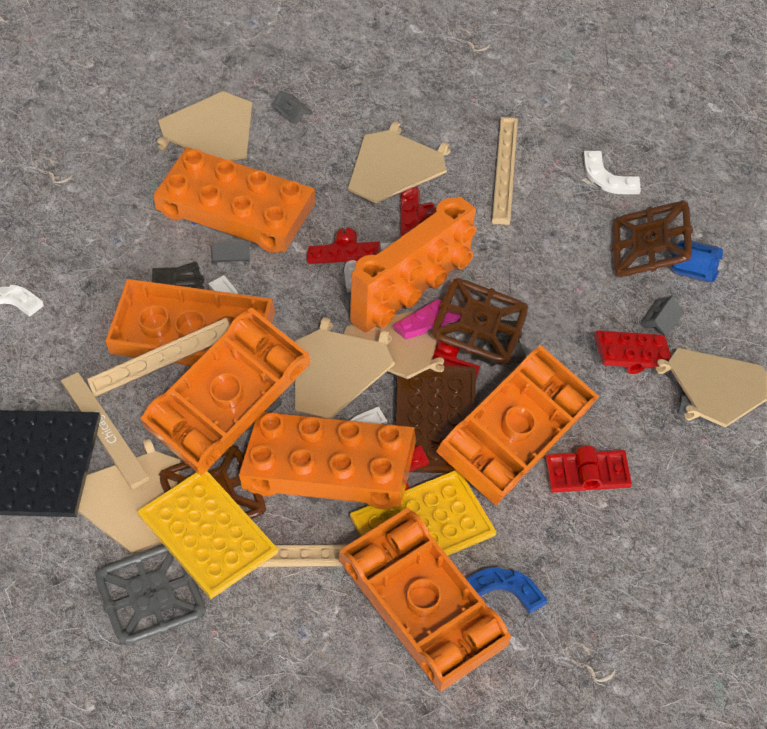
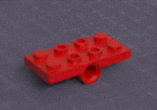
M596 330L594 334L602 365L626 367L629 374L641 373L645 368L655 369L660 367L657 363L658 360L663 359L669 362L672 357L665 335Z
M583 446L576 453L546 455L551 493L631 488L632 482L625 450L596 452L593 446Z

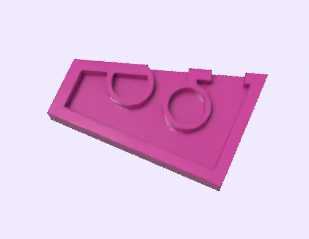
M437 299L393 325L394 331L404 339L427 333L428 329L433 328L439 313V305L442 301ZM450 312L446 313L441 327L451 322H460L461 316Z

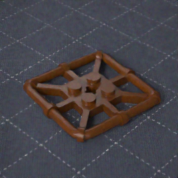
M682 200L654 208L650 206L646 210L622 215L613 220V243L611 250L613 251V268L616 276H629L650 270L654 272L659 268L680 264L685 261L688 262L691 259V234L693 233V227L690 222L688 202ZM670 211L665 218L654 221L655 214ZM683 212V226L670 228L669 224ZM647 217L646 223L634 225L628 222ZM620 227L631 231L632 238L620 241ZM683 234L685 250L671 244L670 237ZM633 246V251L621 262L620 251L623 248ZM669 250L678 255L677 257L655 262V253ZM649 254L648 264L628 268L638 257Z
M456 278L450 284L444 301L439 305V313L433 325L432 336L441 342L465 350L468 354L473 353L494 362L506 364L513 355L518 339L522 336L521 330L527 316L528 305L526 302L496 292L494 288L488 289L467 280ZM467 289L486 295L485 303L472 298ZM456 290L460 292L466 302L465 309L451 304ZM491 298L513 306L501 309L490 305ZM450 312L461 316L460 322L441 327L446 313ZM517 312L520 313L515 327L500 322L504 316ZM482 317L484 322H481L478 319ZM462 330L472 334V337L468 344L445 334ZM497 330L511 336L506 351L496 337ZM477 336L489 340L497 354L474 346Z
M233 445L221 455V457L227 455L221 468L209 471V473L238 505L252 509V511L246 512L250 519H253L265 513V501L262 495L258 493H252L255 501L236 495L234 487L241 485L240 477L230 480L227 470L235 457L240 467H242L244 455L238 446ZM182 462L160 471L159 479L164 493L171 489L168 479L178 483L187 479V477L175 474V472L191 468L189 465Z

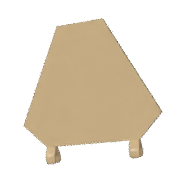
M222 91L158 120L163 137L157 140V143L160 144L158 149L165 150L170 141L182 147L197 149L226 160L247 158L252 102Z
M396 121L392 123L387 131L366 134L360 148L348 191L378 203L447 173L444 156L450 153V149L447 148L449 143L443 142L438 151L399 135L402 130L399 128L400 123Z
M418 310L395 315L386 327L380 328L376 326L367 333L361 331L355 325L346 326L344 335L379 341L382 330L389 331L388 335L392 336V340L386 346L395 363L388 370L390 373L409 379L428 369L436 372L444 371L445 367L442 365L444 359L441 357L433 359L438 340L432 336L433 328L428 329V332L409 339H404L394 331L393 325Z
M324 317L321 320L319 330L296 340L295 343L309 353L311 364L295 379V411L318 418L332 419L391 369L395 363L386 346L392 340V336L388 335L389 331L382 330L379 341L330 332L333 324L330 323V318Z
M677 348L669 362L660 359L657 362L660 367L655 368L659 374L671 370L693 406L686 407L688 412L684 413L686 420H693L700 416L723 427H727L767 401V372L762 365Z
M151 439L143 441L146 454L136 457L149 476L150 481L131 489L116 465L91 473L86 477L78 510L81 515L131 554L161 544V541L138 516L137 511L164 494L159 479L160 471L181 463L180 459L155 451ZM168 479L171 489L178 485V482Z

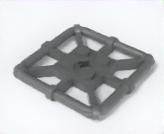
M164 545L140 554L138 552L134 553L131 557L106 565L95 572L96 583L104 602L103 609L105 613H108L115 635L121 644L126 645L127 643H134L159 633H168V630L195 621L206 613L205 604L197 583L182 566L181 569L184 577L171 582L168 581L166 572L174 560V556L170 552L160 569L145 573L141 562L169 552ZM136 564L140 576L124 580L108 573ZM105 581L125 588L128 597L115 602L112 601ZM188 585L196 605L194 606L175 599L172 590ZM149 590L155 591L152 597L145 595V593ZM132 605L135 614L126 631L123 632L116 610ZM175 607L189 612V614L165 622L161 611ZM153 614L156 615L159 625L133 634L142 618Z

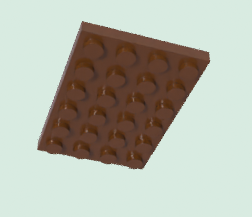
M444 366L443 372L428 369L409 379L398 376L396 425L414 427L415 447L421 445L429 461L428 466L417 468V470L411 472L450 473L456 470L436 451L449 433L475 410L476 367Z

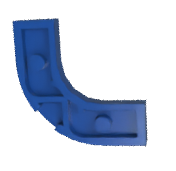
M493 567L481 570L466 579L480 597L494 590H505L512 593L519 599L529 614L547 604L546 597L536 584L517 570L513 572L501 569V567Z

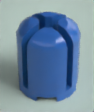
M681 240L676 246L685 250L684 240ZM692 241L691 259L688 262L685 261L672 265L673 272L677 275L705 282H715L719 270H717L719 261L723 258V249L718 246ZM674 253L672 254V258L678 256Z

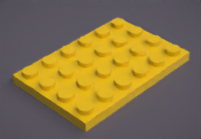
M457 470L406 490L401 507L395 506L391 509H378L369 505L350 513V519L361 537L409 507L411 511L415 512L423 520L430 535L447 556L496 536L494 526L465 478Z
M208 471L202 476L196 472L137 511L141 520L210 599L278 553V548Z

